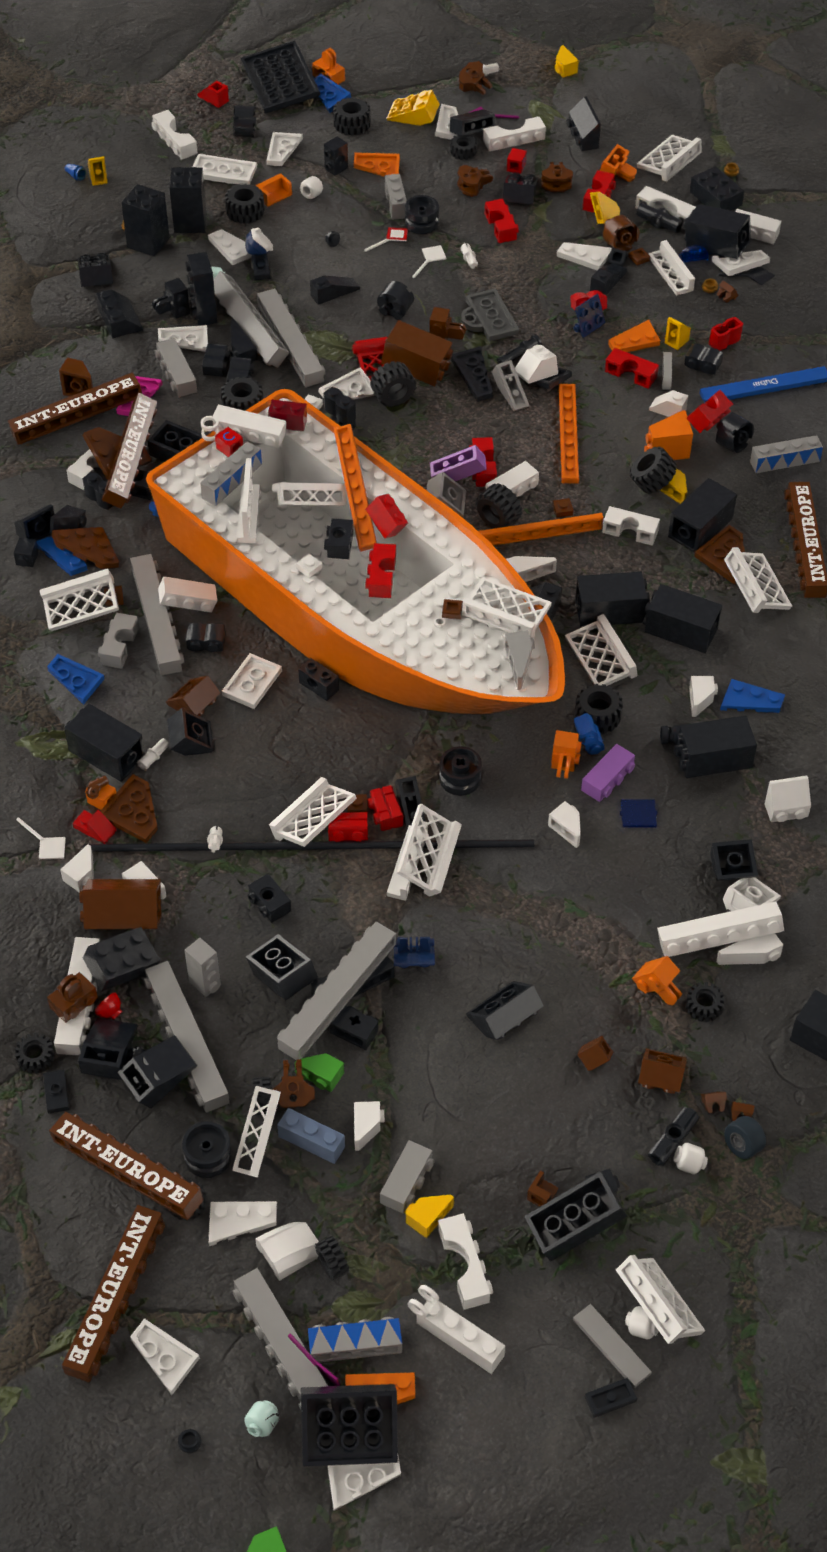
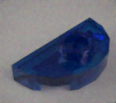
M692 245L682 250L679 257L683 262L707 260L709 259V254L705 247Z

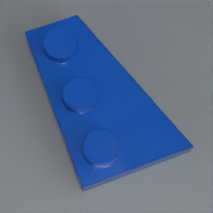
M323 74L314 78L320 90L321 96L319 98L329 113L333 111L334 105L338 101L351 98L350 92Z
M52 536L37 541L38 549L44 551L48 558L56 561L57 565L70 576L87 571L85 561L73 556V552L67 549L61 550L57 548Z
M59 654L47 666L48 671L83 705L104 680V674Z
M731 679L720 710L727 711V708L737 709V711L755 709L756 712L779 713L785 694Z

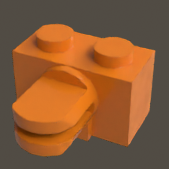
M328 48L322 52V58L312 63V76L316 78L318 75L323 74L339 85L345 81V68L336 63V52Z
M618 144L605 158L600 168V171L613 173L627 182L633 181L637 173L636 168L626 163L630 151Z
M556 730L551 768L557 769L556 777L560 778L562 770H565L564 778L568 779L569 771L574 772L575 764L579 765L582 742L578 741V733Z
M668 956L646 962L632 978L639 990L644 993L655 991L668 1005H674L682 996V992L672 982L680 970Z

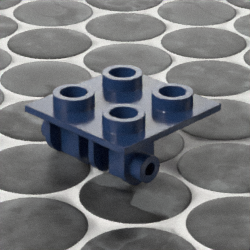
M599 294L594 295L575 308L578 323L575 324L574 331L580 332L582 338L605 324Z
M430 936L420 937V946H418V937H416V946H412V937H410V946H408V937H398L396 939L394 966L407 968L409 966L429 967L430 965H435L434 938H430Z

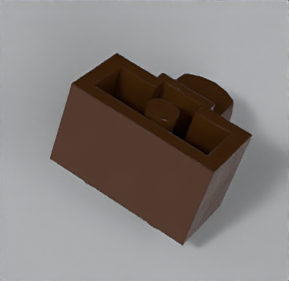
M434 307L429 322V333L446 340L448 338L462 340L466 332V326L462 323L452 322L450 309Z
M80 972L76 975L70 974L66 976L57 987V990L47 997L49 1007L65 1023L70 1019L76 1018L84 1008L91 1006L98 998L96 987Z

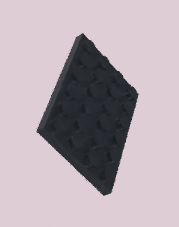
M295 40L240 58L265 114L321 96L320 90Z

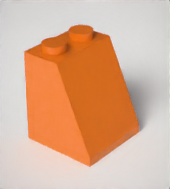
M682 410L649 426V432L646 434L647 446H644V452L653 447H661L673 460L689 459L693 432L690 422L686 419L688 417L686 410Z

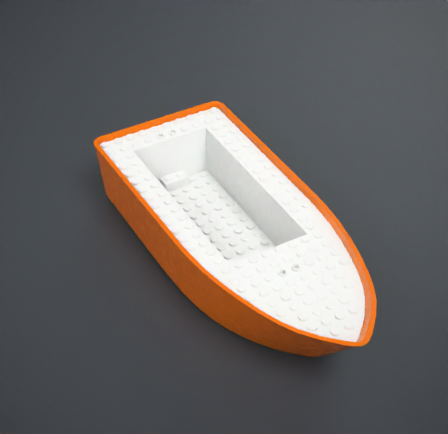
M280 389L245 410L268 416L272 399L307 404L305 430L286 429V435L280 448L243 439V444L249 442L260 448L262 465L253 472V484H260L256 543L237 542L241 485L244 484V481L217 506L202 499L200 483L228 459L226 455L216 449L215 441H206L201 438L147 474V484L151 490L167 541L285 641L307 658L317 661L338 675L341 680L356 688L402 705L460 714H492L533 704L556 701L563 695L565 686L564 659L559 637L547 613L535 630V636L533 637L535 649H532L531 660L521 690H517L505 649V634L509 632L464 616L463 608L461 619L442 618L444 599L464 601L466 597H470L482 577L531 595L534 594L502 554L470 523L356 437L354 439L368 504L377 496L390 494L408 521V524L396 536L384 539L373 522L377 543L396 544L395 571L386 570L387 572H393L391 598L369 597V589H365L366 578L370 577V575H367L368 564H371L369 552L373 549L360 552L355 528L349 560L327 558V550H324V540L328 539L326 531L327 525H331V519L353 520L347 490L346 506L278 505V492H272V484L275 483L345 484L333 429L340 427V425L294 391ZM212 431L206 436L213 437L216 435V432ZM283 492L284 501H289L293 497L290 492ZM301 492L298 495L303 501L310 497L306 492ZM317 493L315 495V497L321 502L326 497L323 493ZM333 493L331 497L336 502H341L340 493ZM308 554H311L322 563V569L310 578L296 568V563ZM484 584L482 589L487 591L491 590L492 587ZM507 592L499 593L501 598L510 596ZM495 594L486 596L488 601L497 599ZM482 597L474 599L480 603L484 602ZM523 598L516 599L518 604L527 602ZM513 601L503 602L505 607L514 605ZM500 604L491 605V607L496 609L501 608ZM539 604L533 606L535 610L543 609L542 605ZM530 607L520 609L522 614L531 612ZM517 610L508 612L512 615H519ZM534 616L525 618L528 621L535 622Z

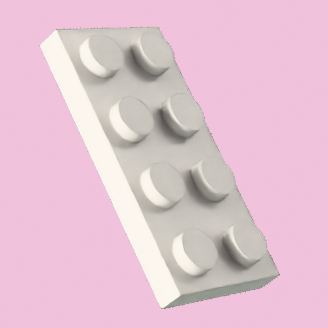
M198 154L193 167L203 168L204 180L250 185L257 169V162Z

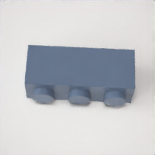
M290 1108L286 1110L277 1125L280 1138L333 1164L336 1163L345 1148L344 1134Z

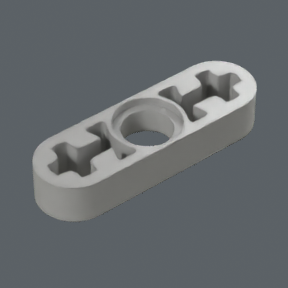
M663 352L662 390H671L672 352Z

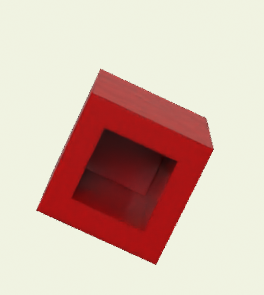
M511 149L507 158L508 172L522 173L526 164V150Z
M227 427L215 435L216 449L229 458L243 445V437L230 427Z

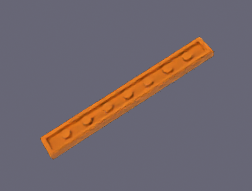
M559 384L561 483L579 484L575 384Z
M347 424L333 429L352 519L354 520L360 552L373 549L374 543H377L372 519L365 510L369 504L352 426Z
M603 514L576 516L478 532L492 545L601 530L603 527Z

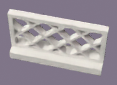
M671 135L637 163V168L662 175V180L667 182L702 153L701 139L696 137L691 141Z
M246 458L244 484L241 485L237 533L238 543H256L260 484H253L251 458Z
M733 547L724 560L752 612L759 613L761 609L790 610L792 604L764 554L741 552L739 548Z
M109 569L40 590L50 632L119 610L114 588V577ZM109 585L110 588L106 594L100 592L102 587ZM92 591L93 593L89 599L83 597L85 592ZM97 594L103 596L99 604L93 602ZM69 597H76L72 604L66 603ZM80 599L86 602L82 609L76 607ZM107 599L113 601V606L103 607ZM59 602L55 610L49 607L50 603ZM90 604L96 607L94 612H86ZM63 605L69 607L65 615L59 613ZM73 610L79 612L76 618H69ZM56 615L62 618L59 623H52Z
M482 577L470 597H466L463 601V615L509 633L528 630L529 636L532 638L535 636V630L551 607V602ZM485 584L492 587V589L483 591L482 587ZM507 592L510 596L501 598L499 593ZM489 595H496L497 599L488 601L486 598ZM482 597L484 602L480 603L474 599ZM523 598L527 602L518 604L516 599ZM513 601L514 605L505 607L503 602ZM500 604L501 608L496 609L491 607V605ZM539 604L544 606V608L535 610L533 606ZM530 607L531 612L522 614L520 609ZM517 610L519 615H512L508 612ZM534 616L535 622L528 621L525 618Z
M604 614L597 616L598 621L565 635L567 642L593 684H606L608 686L628 676L631 679L637 677L636 664ZM595 628L599 631L597 636L588 634L590 630ZM582 637L581 643L573 642L572 638ZM586 638L595 640L593 646L584 644ZM598 641L607 644L605 649L596 647ZM587 649L591 651L589 656L580 654L581 650ZM594 651L603 653L601 659L592 657ZM606 654L615 657L613 662L604 660ZM590 661L599 663L597 669L588 667ZM602 664L611 666L609 672L600 670ZM614 667L621 668L624 671L620 674L612 673ZM598 675L607 676L606 680L598 683L596 678Z
M321 777L273 820L269 826L276 840L281 841L284 838L305 847L354 802L357 797L354 793L328 784L327 779ZM347 798L344 801L338 802L339 799ZM334 801L333 804L325 805V803ZM333 810L331 813L325 814L326 811ZM321 813L320 816L312 817L314 814ZM320 822L318 825L312 826L313 823ZM308 825L307 828L299 829L301 826ZM307 834L303 839L299 838L300 835Z
M419 804L397 874L424 889L423 893L429 897L441 893L462 824L457 821L450 822L423 804ZM422 812L427 814L428 823L424 824L421 817ZM437 821L444 825L441 833H439L435 822ZM429 824L431 825V828L434 833V835L430 837L425 827ZM418 828L421 829L422 835L424 837V839L420 841L418 840V837L416 835V831ZM434 837L438 843L436 850H434L430 841ZM423 841L426 842L427 848L429 850V852L425 854L423 853V850L420 845V843ZM412 845H415L419 855L414 858L411 853ZM428 854H430L433 861L430 867L425 858ZM418 858H420L422 866L424 868L420 871H418V868L414 861ZM407 862L411 865L412 874L404 870ZM425 871L427 876L426 883L422 881L419 874Z
M630 1255L616 1269L668 1344L674 1343L678 1338L697 1336L705 1332V1329L653 1258L637 1259L635 1255Z

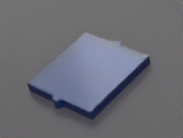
M621 799L620 816H622V827H657L656 816L658 812L655 810V799Z

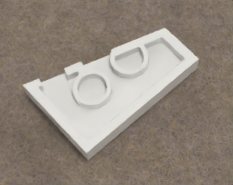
M273 132L267 156V165L282 166L302 141L303 134Z
M222 229L208 235V240L231 265L251 258L252 255L248 254L245 249V241Z
M564 242L557 251V257L598 270L608 260L612 248Z
M762 250L743 252L738 259L712 256V262L728 276H733L734 274L769 263L770 257Z
M207 325L158 328V341L161 342L175 338L180 348L206 352L208 344Z
M361 367L320 387L318 391L323 399V392L331 387L338 388L344 395L352 399L376 396L370 385L371 380Z
M277 1201L211 1202L209 1246L216 1245L217 1242L225 1239H235L236 1236L244 1233H254L276 1226Z
M146 1319L140 1323L130 1336L131 1341L171 1395L200 1359L199 1354Z

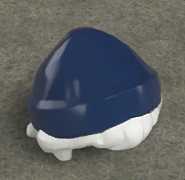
M253 228L246 235L245 249L248 254L265 255L269 251H273V244L261 232L260 228Z

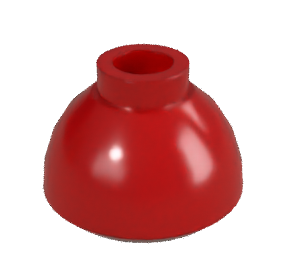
M112 992L96 1007L95 1013L98 1016L115 1020L123 1012L120 1009L121 1002L117 993Z

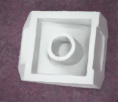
M753 877L740 879L729 886L723 901L726 909L735 911L777 902L781 896Z
M293 1222L280 1226L255 1239L256 1247L264 1255L279 1281L318 1258L315 1244L319 1241L305 1222Z

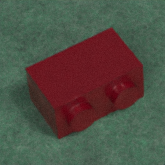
M272 399L268 410V417L285 420L286 429L304 431L307 423V404Z

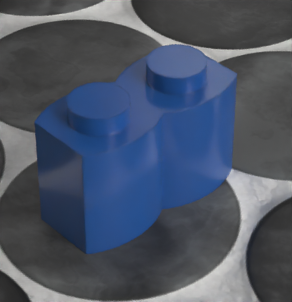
M585 713L574 718V725L579 734V740L585 746L586 752L593 755L603 751L605 748L599 728L594 724L592 716Z

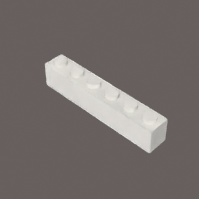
M775 901L663 926L657 929L664 957H671L783 932L784 925L782 913Z
M75 937L68 975H76L80 972L96 987L97 991L98 985L85 964L83 955L88 946L100 942V939ZM94 1003L84 1008L76 1018L70 1019L67 1023L59 1017L54 1041L57 1054L80 1055L83 1043L87 1037L86 1030H89L91 1026L89 1014L94 1010Z

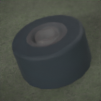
M739 1117L725 1128V1141L732 1153L739 1158H751L765 1147V1133L760 1124L751 1117Z

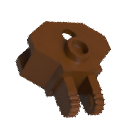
M480 61L469 62L459 73V89L463 92L478 91L485 95L486 90L482 85L491 89L492 83L485 78L483 64Z
M550 162L549 168L542 171L541 187L548 191H566L572 188L573 171L565 168L563 162H559V165H554L553 162Z
M463 165L459 167L457 172L459 177L458 187L463 194L471 197L477 196L480 189H483V185L491 183L494 179L489 174V170L485 168L479 170L477 167L473 168Z
M297 1059L296 1062L297 1076H289L288 1060H283L284 1077L272 1089L281 1092L278 1104L283 1108L305 1107L315 1098V1089L304 1081V1076H302V1060ZM292 1095L297 1096L295 1102L290 1101Z

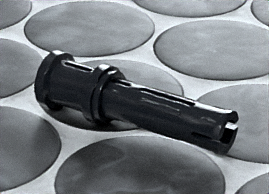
M533 334L530 339L522 341L518 347L497 358V364L510 360L513 362L524 355L527 349L533 348L535 345H542L541 339L536 334Z

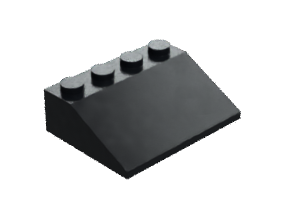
M395 1384L301 1387L303 1467L398 1463L397 1390Z

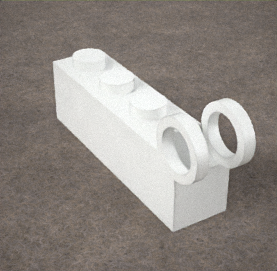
M223 405L217 406L213 416H206L201 420V435L206 441H215V436L208 437L204 434L206 431H215L218 434V432L230 427L241 435L244 440L280 448L286 435L285 420ZM212 420L213 426H205L204 422Z
M421 1285L418 1292L427 1302L423 1305L415 1299H410L407 1303L408 1307L417 1315V1324L492 1374L504 1357L505 1345L438 1301L439 1296L431 1288Z

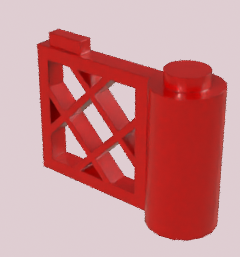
M388 337L355 341L354 345H352L353 355L356 354L358 357L359 365L365 374L368 370L373 372L378 370L372 367L375 362L382 365V360L379 357L383 356L385 341ZM369 358L372 361L370 364H367L362 359Z

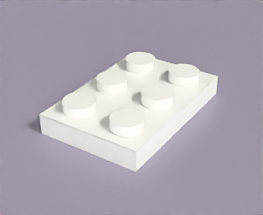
M249 653L223 688L222 696L255 709L282 672V666Z

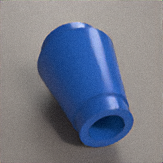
M70 163L65 166V171L75 180L85 179L87 172L83 166Z

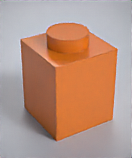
M109 784L101 787L99 795L95 799L89 798L86 794L87 803L102 810L116 794V788Z

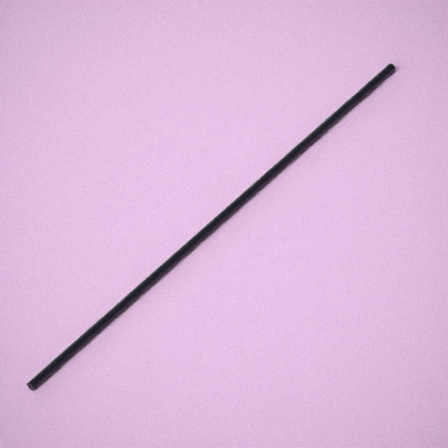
M534 839L457 840L455 848L534 847ZM430 840L433 848H437V841ZM404 841L309 842L305 847L294 842L222 843L219 850L401 849ZM208 843L89 844L92 852L211 851L208 848Z

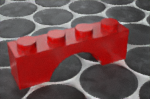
M719 390L705 403L697 407L686 419L699 433L703 430L708 431L731 412L729 408L733 403Z

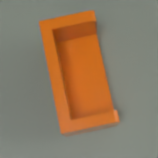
M281 173L256 185L262 190L264 205L267 207L292 195V184Z

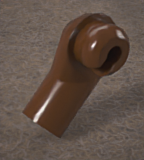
M105 775L89 782L86 791L89 798H97L100 788L109 784Z

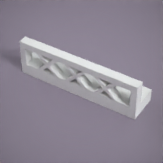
M661 241L660 250L648 253L651 262L676 296L693 291L694 276L668 241ZM661 256L663 259L660 260L655 257ZM662 265H663V266H667V267H669L670 269H669V270H668V269H664V268H662ZM669 275L676 276L677 279L670 278ZM676 285L683 286L684 288L678 289Z
M285 482L272 484V492H278V505L346 506L345 484ZM283 492H290L293 497L289 501H284ZM301 492H306L310 497L303 501L298 495ZM317 493H323L326 496L322 502L315 497ZM340 493L341 502H336L331 497L332 494Z
M410 825L387 890V896L404 901L407 899L412 882L397 874V870L411 829ZM418 828L416 831V835L418 837V840L420 841L424 839V837L422 835L421 829ZM423 841V842L420 843L422 850H423L425 841ZM415 845L411 847L413 858L419 856ZM420 858L414 860L416 866L418 865ZM407 862L404 870L412 874L411 865Z
M259 1086L255 1087L232 1171L258 1177L281 1092ZM259 1091L271 1094L269 1104L262 1108L257 1102ZM256 1103L258 1110L253 1112ZM265 1108H267L266 1115H264L262 1111ZM261 1112L264 1118L263 1125L255 1129L251 1123V1118L256 1113ZM250 1125L253 1131L247 1134ZM262 1128L261 1133H260V1137H259V1135L257 1134L256 1131H258L259 1129ZM255 1133L259 1140L258 1144L249 1150L245 1144V1139L247 1136ZM243 1147H245L247 1151L244 1154H242ZM256 1149L255 1155H254V1158H253V1156L251 1155L250 1152H252V1151H254V1150ZM249 1154L253 1161L250 1171L238 1168L240 1158Z

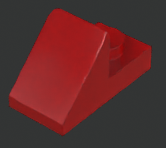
M83 810L73 822V828L104 844L116 832L113 824L99 810L94 814Z

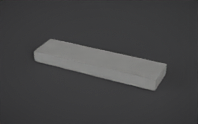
M591 1304L573 1317V1321L624 1378L629 1379L633 1388L637 1387L651 1375V1370Z

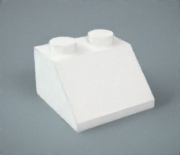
M535 345L533 348L526 350L516 365L515 371L528 384L557 375L556 355L542 345Z
M808 776L769 782L765 807L771 822H784L791 819H803L809 816L811 800Z

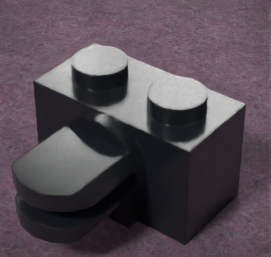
M176 278L165 282L164 296L154 299L152 302L154 310L159 315L170 311L175 319L190 314L188 288L181 279Z

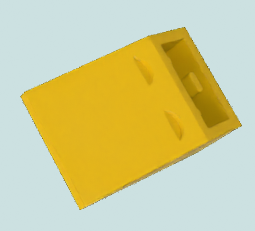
M433 90L422 91L416 95L411 94L406 98H398L393 102L387 120L419 126L431 123L440 104Z

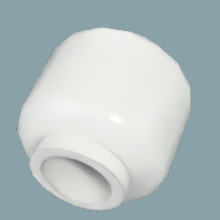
M311 176L301 183L300 190L304 197L313 199L322 193L323 184L319 178Z
M684 1143L682 1146L679 1145L674 1154V1162L678 1169L691 1174H697L701 1169L704 1170L707 1165L708 1158L705 1157L703 1148L690 1143Z
M637 1306L632 1312L627 1313L625 1324L628 1326L631 1335L651 1339L654 1335L658 1334L659 1330L641 1306Z

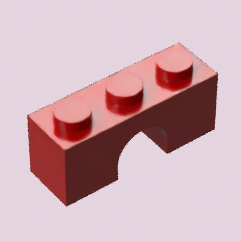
M597 170L593 177L592 189L588 188L583 197L582 210L595 213L590 196L592 192H601L607 197H611L612 190L616 187V181H614L615 174Z
M498 199L485 202V216L489 224L494 223V235L498 243L517 240L519 227L518 224H515L513 214H510L509 207L505 204L504 200Z
M614 348L606 358L605 372L620 377L624 372H633L635 374L634 383L647 389L650 388L658 377V364L620 349Z
M492 437L472 438V445H469V447L476 445L485 455L487 470L472 475V480H475L476 487H484L488 482L497 478L496 462L493 461L494 446Z
M374 543L373 550L369 552L371 564H368L367 575H370V577L366 578L365 589H369V597L391 598L393 572H387L386 570L395 571L396 544Z

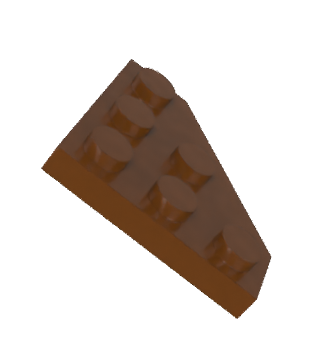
M97 427L84 432L82 436L108 480L122 436ZM146 449L141 454L143 459L139 467L152 461Z
M728 525L695 552L694 557L735 585L737 582L724 559L733 547H737L741 552H745L743 533Z
M103 527L52 530L51 536L57 548L61 550L67 549L73 552V556L84 561L88 559L96 563L95 566L100 569L119 567L120 562Z
M133 774L101 812L113 826L147 843L158 830L149 782Z

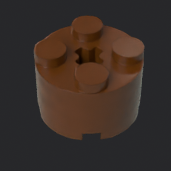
M617 215L606 220L604 223L603 238L612 248L629 251L633 247L632 244L639 239V228L625 215Z

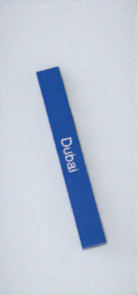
M825 366L702 388L700 389V395L705 403L719 390L731 400L827 382V369Z

